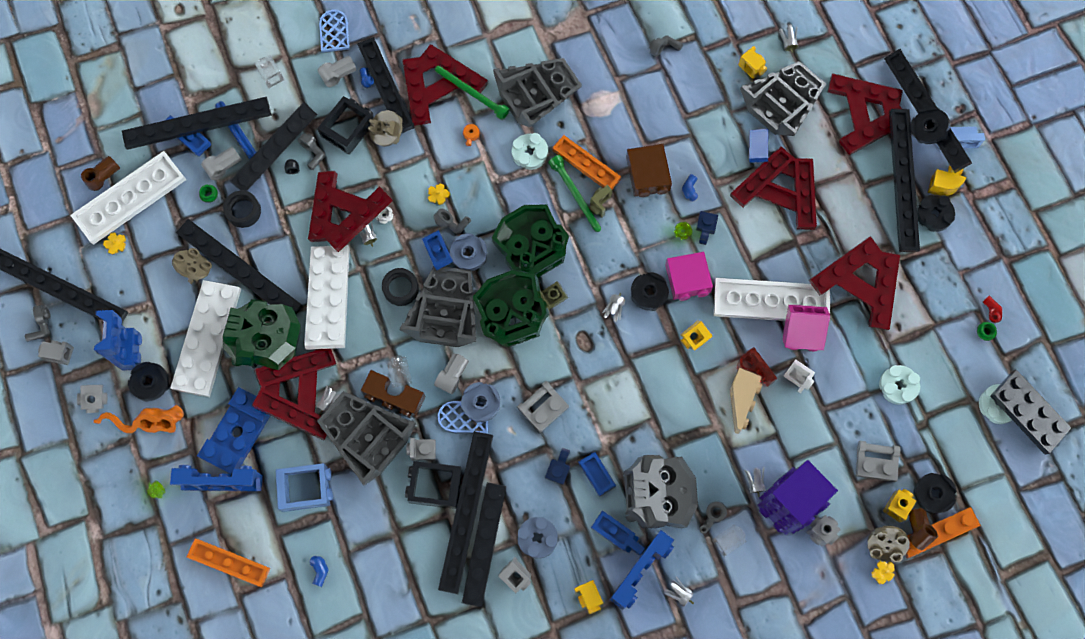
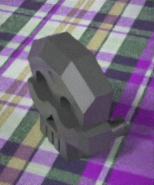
M660 455L638 457L634 464L623 472V475H625L623 478L625 480L627 509L625 515L629 514V516L625 517L627 521H637L642 528L657 529L670 526L682 529L688 527L698 507L696 477L683 457L667 459L662 458ZM663 504L666 505V507H667L666 510H664Z

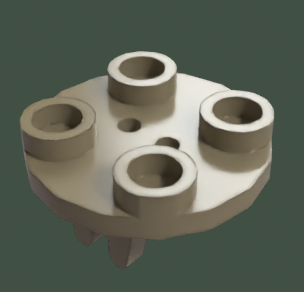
M389 110L381 111L373 119L369 120L371 124L368 130L372 140L377 145L386 147L399 142L403 120L395 112Z
M194 248L179 251L174 254L172 259L174 269L182 276L189 278L188 282L190 284L194 280L198 282L199 279L208 276L212 264Z
M895 526L875 528L867 541V547L872 558L900 562L903 559V556L909 550L910 544L907 534Z

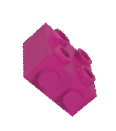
M704 252L667 258L665 266L673 300L679 299V301H684L692 296L705 297L711 293L713 285Z
M788 304L782 338L785 348L791 350L807 349L813 352L817 350L824 351L830 321V313L827 307Z

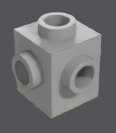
M81 385V393H77V405H81V409H86V413H98L99 409H103L104 404H107V393H104L103 385ZM91 395L95 397L94 402L90 401Z
M824 515L820 518L816 517L810 524L811 528L807 533L814 543L824 546L828 543L832 545L838 539L837 533L841 529L837 526L838 523L835 519Z

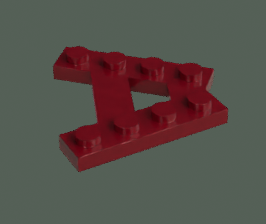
M432 44L427 47L420 57L402 59L414 126L430 124L431 119L428 105L459 88L446 78H442L425 88L423 73L441 66L479 93L488 85L486 78Z
M833 73L830 77L827 92L847 97L854 131L839 140V143L849 156L890 133L889 111L891 109H902L900 103L903 90ZM866 102L882 105L884 115L870 122Z
M782 146L768 158V162L761 164L730 194V197L742 208L755 197H759L796 212V229L815 230L817 228L813 159L794 158ZM780 173L793 177L795 191L772 183V181Z
M335 171L318 172L308 240L311 242L328 241L339 252L393 200L380 186L367 199L336 189L338 174ZM333 207L350 213L339 225L331 223Z
M870 236L808 281L819 296L833 286L838 285L871 306L869 327L890 330L900 255L882 252ZM865 263L877 269L875 286H871L852 273Z
M331 348L318 349L295 356L279 370L265 366L255 369L254 372L260 386V391L252 407L324 441L327 434L317 422L321 416L315 413L317 371L336 365ZM298 378L297 404L279 396L280 383Z

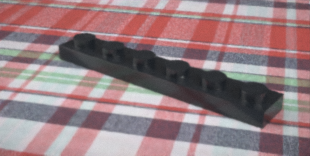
M374 37L357 43L386 110L395 112L403 120L401 133L414 129V124Z
M303 102L230 182L239 190L248 191L318 114Z
M488 482L486 484L462 604L481 608L483 606L507 488L504 485Z

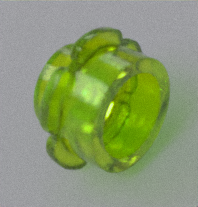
M680 222L675 226L674 234L682 240L688 239L693 233L691 225L687 222Z
M157 480L153 483H148V494L153 499H161L162 495L166 493L162 484Z

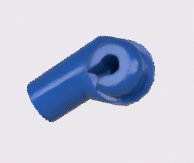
M361 68L359 70L361 84L363 87L369 88L374 84V79L369 76L368 68Z
M693 174L689 175L682 186L684 196L690 201H695L698 198V194L693 187L697 177Z
M313 556L310 559V565L313 566L316 576L312 584L322 587L328 573V566L321 556Z

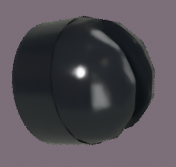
M289 159L285 162V173H299L300 168L296 160Z

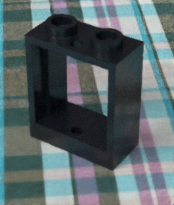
M343 96L317 128L320 137L350 155L369 131L368 127L371 124L369 120L374 118L373 112L367 107L362 108L354 99H348ZM346 108L364 118L348 139L330 129Z
M414 461L413 466H410L408 471V478H411L410 486H406L405 498H408L407 501L410 504L456 509L459 499L462 467ZM419 468L452 472L448 500L415 497Z

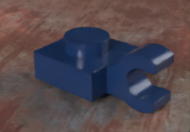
M700 211L696 231H701L699 244L706 245L709 233H715L719 215Z
M562 447L558 461L551 460L545 479L564 485L570 466L565 464L570 450Z

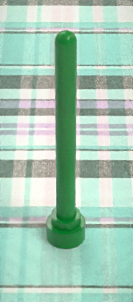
M441 66L435 67V71L492 109L497 118L502 121L506 118L510 108L504 104L497 105Z
M561 155L551 158L548 164L552 170L558 171L596 232H600L601 226L566 172L563 158Z

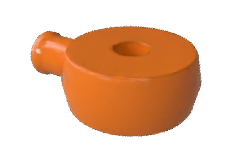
M468 124L463 129V136L467 140L466 146H471L472 141L477 140L480 135L479 128L474 124Z

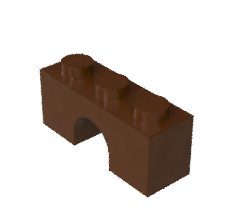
M370 370L360 390L364 395V399L372 403L376 400L382 403L381 406L388 410L394 408L400 411L399 414L410 418V416L416 418L426 398L424 392L406 385L401 394L397 396L389 395L387 392L391 383L389 377Z

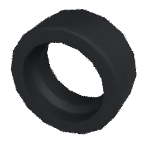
M240 190L231 193L225 199L223 212L229 222L235 227L246 228L255 224L260 218L261 205L252 193ZM243 200L250 201L253 209L248 216L244 218L233 216L232 208L237 202Z
M395 268L389 271L382 280L383 294L386 300L393 305L406 306L417 297L419 292L417 279L407 269ZM398 277H405L411 283L410 292L403 297H395L389 291L390 283Z

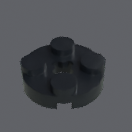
M926 107L921 109L915 118L913 117L910 128L913 136L919 143L935 144L946 139L950 129V120L947 114L940 110V108ZM929 122L935 124L932 129L925 128V126H928Z
M929 195L925 197L917 207L918 222L933 232L945 230L955 220V208L950 202L949 197L945 195ZM933 210H937L940 214L938 215V217H936V215L932 214L931 212Z
M647 272V274L637 276L630 290L631 300L639 308L656 311L662 307L669 295L666 280L654 272ZM645 288H653L654 294L647 295L646 291H644Z
M143 362L132 369L130 380H128L130 392L145 402L158 399L170 387L167 371L157 363ZM147 377L153 378L151 385H144Z
M929 473L921 477L913 490L917 503L930 514L946 512L956 503V486L949 477L943 474ZM932 488L940 491L938 494L939 499L932 496Z

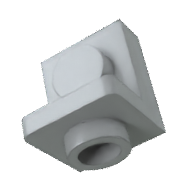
M410 438V443L406 445V453L410 455L412 461L436 460V440H415V438Z

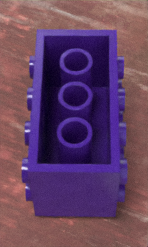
M806 460L798 468L792 467L772 487L765 491L759 497L761 502L757 506L760 508L759 512L765 518H770L774 523V528L779 533L787 535L791 532L794 534L810 525L816 519L814 516L820 512L822 513L830 505L828 501L838 490L809 460Z

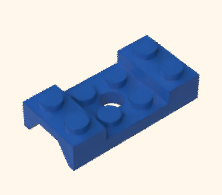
M113 310L96 311V315L104 322L102 341L94 346V351L121 370H132L141 363L139 346L142 344V335L135 328H125L122 325L121 317Z
M240 387L237 388L228 403L230 407L210 440L207 439L197 457L231 475L233 469L240 468L270 418V415L252 407L257 396ZM237 427H241V436L234 437V429Z
M179 465V468L171 469L170 485H181L182 491H262L263 475L258 473L257 470L252 469V466H240L239 469H233L232 477L231 474L220 473L218 477H211V474L199 473L197 469L191 468L192 466Z
M660 530L612 595L610 601L622 610L626 607L628 609L631 608L638 598L635 596L637 590L632 586L635 587L643 577L640 572L643 568L647 570L655 559L659 560L662 557L664 559L668 557L674 548L671 545L674 539Z

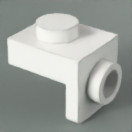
M795 359L784 374V377L800 387L798 392L801 394L804 389L809 390L814 383L812 377L815 372Z

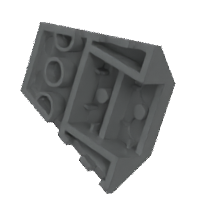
M564 58L541 61L540 64L535 65L529 63L522 67L510 66L504 70H500V68L493 69L500 97L506 106L510 108V112L517 123L527 127L534 125L582 87Z
M798 61L782 68L780 72H773L764 79L755 80L748 86L744 85L740 90L748 112L775 135L795 136L826 83Z
M433 266L423 284V289L416 297V302L412 309L409 310L405 322L402 323L400 331L420 342L444 346L461 347L476 342L471 271L442 267L436 270Z
M344 391L317 421L363 485L378 477L407 444L416 425L411 420L404 419L395 413L388 412L379 406L372 405Z

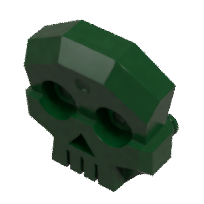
M547 204L523 205L501 219L492 236V242L505 256L506 264L510 270L535 274L537 278L564 263L566 246L569 240V235L563 226L556 224ZM544 230L545 233L540 234L539 231ZM520 244L522 247L516 248L515 245Z
M511 270L487 279L472 297L482 316L480 325L483 335L508 348L540 337L542 325L550 315L546 301L541 298L539 282L535 274ZM527 298V302L522 304V300ZM500 308V312L495 314V310ZM516 319L522 321L520 323L515 324Z
M251 299L250 302L238 309L230 308L222 336L223 349L231 356V363L234 366H252L255 363L279 370L296 355L301 325L292 307L283 304L267 305L266 301Z

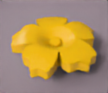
M440 183L435 187L430 186L428 188L429 202H437L438 205L444 204L445 198H449L450 192L444 189V184Z
M114 232L108 236L109 240H104L103 245L106 249H109L108 253L112 255L118 253V250L123 252L126 249V244L124 243L126 238L124 235L119 234L117 236Z
M881 560L877 562L878 568H874L871 572L872 577L876 578L878 584H885L886 581L892 580L895 575L892 573L894 572V564L892 562H882Z

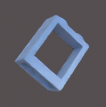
M322 463L276 469L278 510L288 512L330 506V500H333L332 488H329V481L331 480L330 468L328 469ZM319 471L321 499L290 503L288 475Z

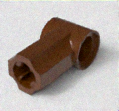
M107 156L95 167L83 170L81 179L90 190L97 191L103 187L104 181L117 172L120 167L110 156Z
M922 508L912 509L909 513V521L913 531L910 535V541L917 549L924 550L938 538V533L930 525L926 510Z

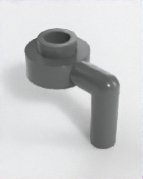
M666 35L662 39L652 40L649 45L650 54L658 57L666 44L680 51L683 44Z
M302 134L298 138V142L306 150L316 154L307 165L309 169L314 170L325 157V152L317 146L316 139L311 134Z
M442 208L434 214V220L438 226L448 227L455 234H460L471 222V219L465 216L456 225L453 222L451 213Z
M44 305L33 307V315L41 331L25 334L27 342L50 335L47 323L51 315L49 309L45 308Z
M715 501L708 505L706 509L708 518L700 527V532L702 534L707 533L714 522H720L726 517L727 508L722 502ZM717 507L721 510L720 515L714 514V508Z

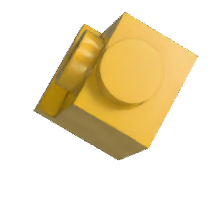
M755 46L751 47L741 56L738 64L752 79L758 75L762 76L767 70L765 66L766 61L762 55L755 52Z
M697 320L680 334L683 337L680 341L687 349L691 348L695 351L713 336L703 322ZM695 332L696 338L692 340L690 336Z
M905 489L895 491L883 512L899 523L905 521L916 503V500L913 499L914 495ZM900 500L906 504L905 507L901 506Z
M594 580L574 588L575 593H580L578 600L581 607H586L589 614L601 610L600 605L603 604Z

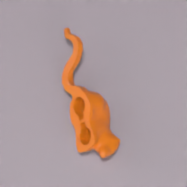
M178 405L168 410L145 408L134 419L131 426L123 424L117 416L109 412L102 413L98 419L93 421L100 424L102 419H109L124 433H133L137 428L151 433L158 431L173 433L176 431V423L183 418L184 412Z

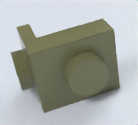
M608 185L603 189L602 187L597 189L593 194L594 196L590 198L591 211L595 215L598 214L601 218L605 216L606 210L602 204L612 196V189Z

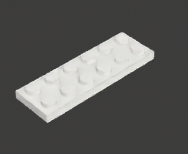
M163 151L71 214V217L94 245L186 181V178Z
M346 245L339 252L332 246L311 247L304 344L306 350L345 348L349 245Z
M715 278L714 316L785 321L788 304L827 307L830 313V289L819 296L811 284Z
M203 280L170 389L210 398L224 351L222 336L230 308H236L241 293L240 287Z

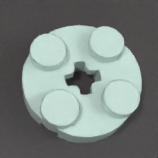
M538 133L524 134L513 141L512 158L518 166L525 167L527 170H534L545 163L548 156V146ZM529 148L534 149L532 155L525 153V151Z
M894 365L882 374L879 387L880 390L882 389L883 396L887 401L896 405L909 403L918 396L920 392V376L906 366ZM902 381L904 387L899 390L895 382Z
M1000 384L992 385L979 397L980 411L993 423H1008L1012 419L990 397Z

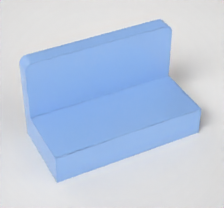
M950 127L963 148H979L985 141L984 133H978L977 127Z

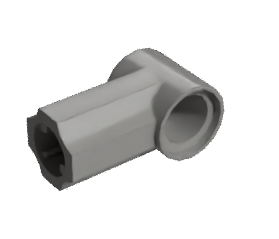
M347 56L333 64L325 63L318 68V73L327 87H333L339 83L340 78L357 69L351 57Z
M230 147L216 157H207L201 165L211 180H218L225 175L226 170L242 160L236 150Z
M453 353L444 371L442 370L437 376L434 386L453 394L459 384V378L469 361L463 356Z

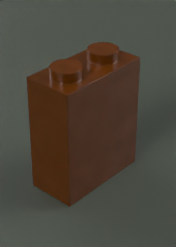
M664 144L627 149L626 160L634 197H647L655 193L662 195L671 190L672 181Z

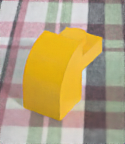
M950 165L948 172L937 169L931 176L927 193L940 196L954 194L966 180V177L961 176L963 169L957 173H954Z

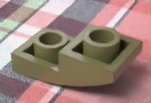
M558 281L542 292L540 291L541 298L546 301L548 310L569 298Z

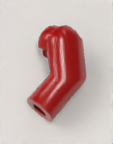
M989 295L983 303L989 308V320L993 323H998L1002 320V307Z

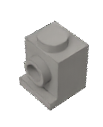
M51 340V343L42 342L38 349V357L46 362L68 365L74 347L63 341L62 343Z
M516 557L498 575L515 593L520 589L524 591L530 585V578L532 576L517 561ZM517 572L521 577H515L514 573Z

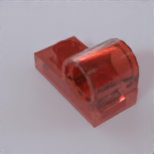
M754 347L743 354L737 363V370L741 368L751 373L756 371L757 375L761 376L760 382L762 384L765 383L767 387L777 380L775 374ZM743 361L750 362L752 367L746 368L743 365Z

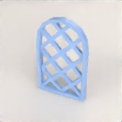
M339 10L325 12L319 22L321 52L349 50V31L346 15ZM337 14L342 15V17H341L340 19H338V18L335 17V16H336ZM327 15L331 16L328 21L324 19ZM333 18L337 21L335 25L329 23ZM339 23L344 25L341 30L336 28ZM327 25L332 27L329 31L324 29ZM334 29L338 31L335 36L331 34ZM340 34L345 36L342 40L337 38ZM328 35L332 37L329 42L325 40ZM334 40L339 42L336 47L331 44Z
M461 401L447 402L439 409L438 422L444 430L453 433H474V430L480 427L483 431L476 432L488 434V421H486V430L481 425L483 422H476L477 425L471 429L468 423L472 419L465 422L461 418L465 413L462 412L459 415L455 411L456 408L461 406ZM477 402L476 405H484L485 402ZM450 404H457L454 408L450 406ZM448 406L451 410L445 415L442 410ZM452 412L457 416L453 421L447 417ZM445 418L450 423L446 427L441 423ZM458 419L463 423L460 428L454 425ZM452 425L456 430H451L448 428ZM466 426L469 430H461V429Z

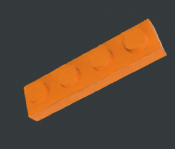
M565 135L552 147L553 152L561 155L565 161L602 188L608 185L613 190L621 180L620 175Z
M969 507L931 524L937 531L938 538L924 550L917 549L910 541L911 534L907 535L910 544L905 556L906 558L913 557L981 526L972 508Z
M197 538L194 539L186 556L189 559L259 587H263L271 569Z

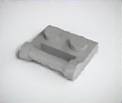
M547 381L541 384L542 387L529 399L517 406L518 410L540 433L569 408V405ZM548 393L551 397L531 414L528 409Z
M859 441L857 446L856 477L891 482L898 481L900 446L893 445L888 447ZM865 451L889 454L891 459L865 457Z

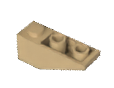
M741 368L736 372L730 388L734 432L737 434L742 429H746L749 419L746 418L749 411H753L756 403L753 398L755 394H759L762 388V383H759L761 376Z

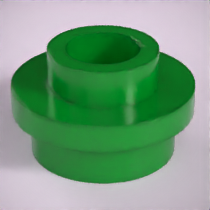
M207 184L200 188L199 197L203 202L211 203L218 197V191L213 185Z
M983 322L977 327V335L984 341H990L996 337L997 328L993 323ZM984 329L988 330V335L984 332Z

